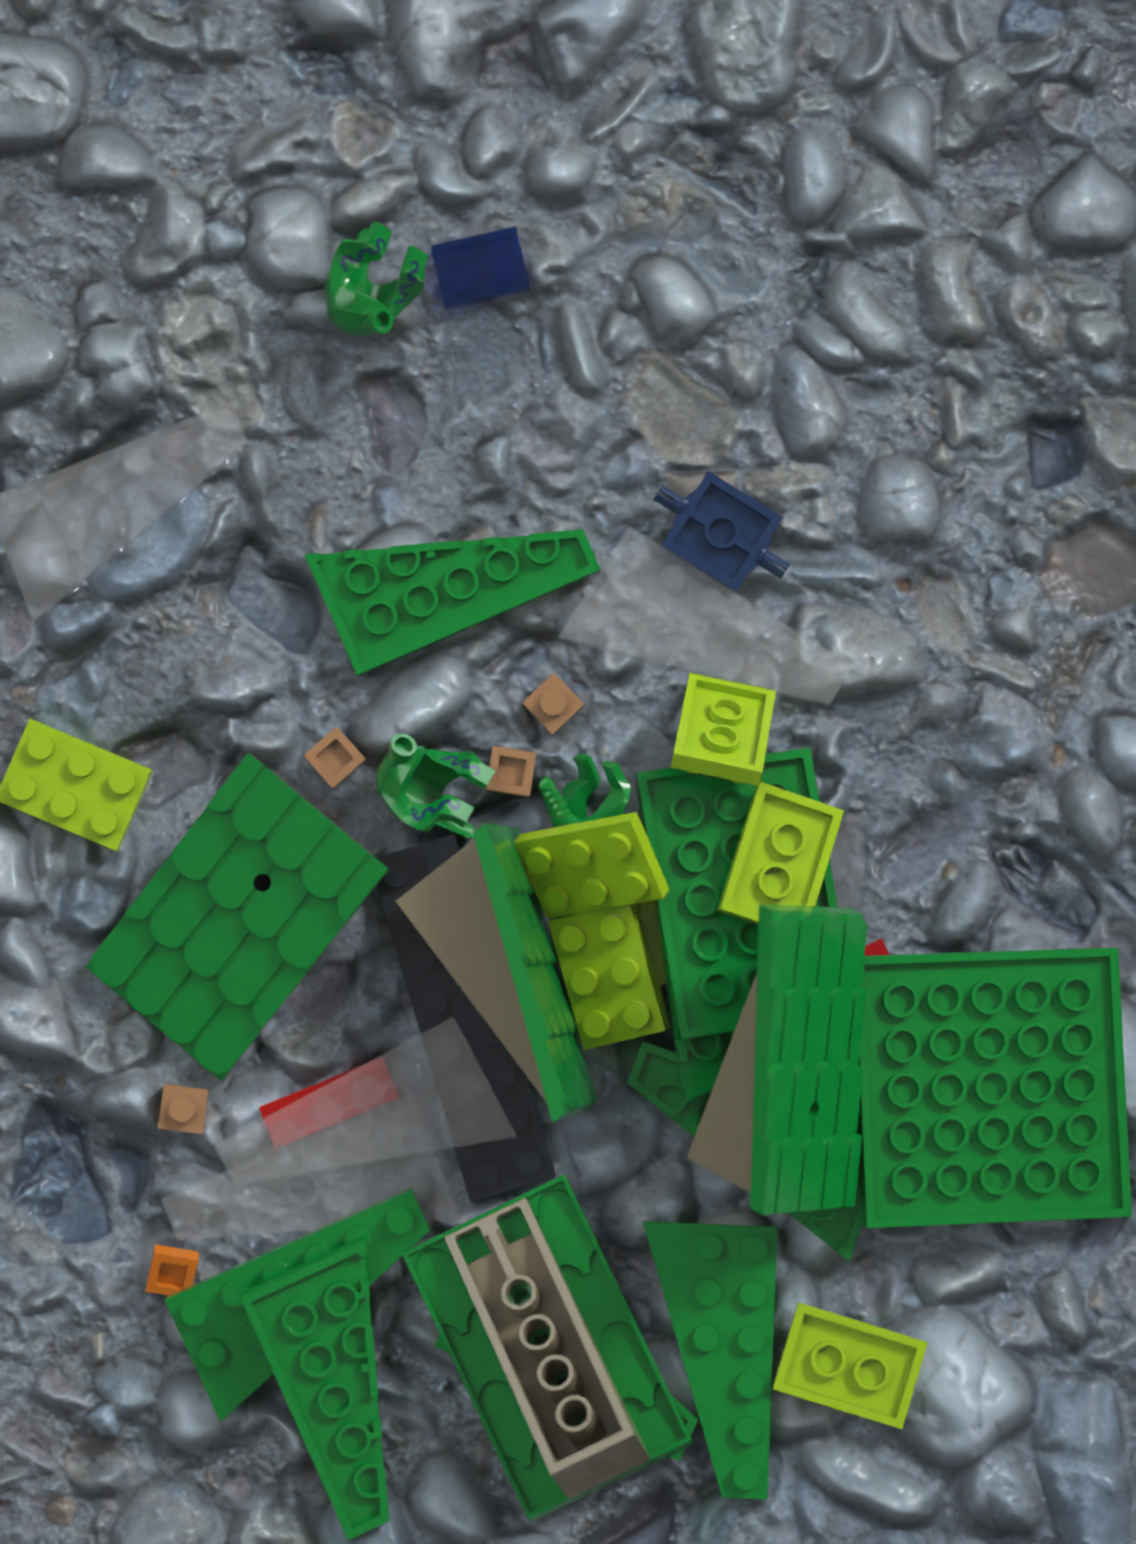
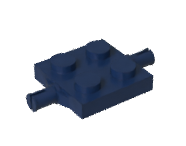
M708 471L698 488L686 498L665 487L664 484L659 489V493L656 494L653 501L676 513L673 527L661 544V548L736 594L747 575L758 566L777 576L780 580L789 568L790 563L768 551L771 537L783 517Z

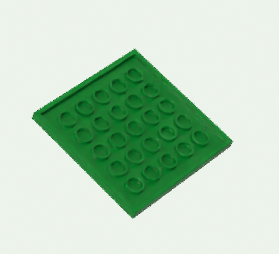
M1118 947L864 956L861 987L866 989L858 1063L863 1072L859 1107V1135L862 1136L860 1157L864 1228L1132 1217Z

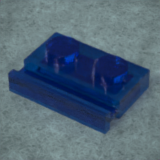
M516 226L430 246L445 310L530 291Z

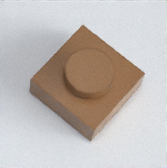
M555 673L522 702V705L552 736L585 706Z
M337 726L303 755L333 790L367 761Z
M493 746L489 767L495 770V773L487 785L486 791L530 798L537 753Z
M164 1084L158 1129L204 1134L210 1090Z

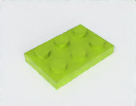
M689 673L671 768L685 770L693 774H704L728 779L735 783L759 786L776 691Z
M29 718L0 785V803L119 852L154 771Z
M760 782V785L755 787L717 911L758 925L759 904L815 906L844 810Z
M637 812L522 833L514 841L516 850L534 886L535 893L547 919L663 899L669 891L667 882Z
M636 903L566 915L548 921L583 1050L658 1033L671 1028Z
M797 1301L772 1389L903 1429L928 1342Z

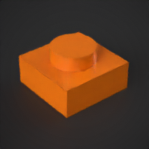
M154 1244L145 1292L168 1296L192 1286L199 1261V1252Z

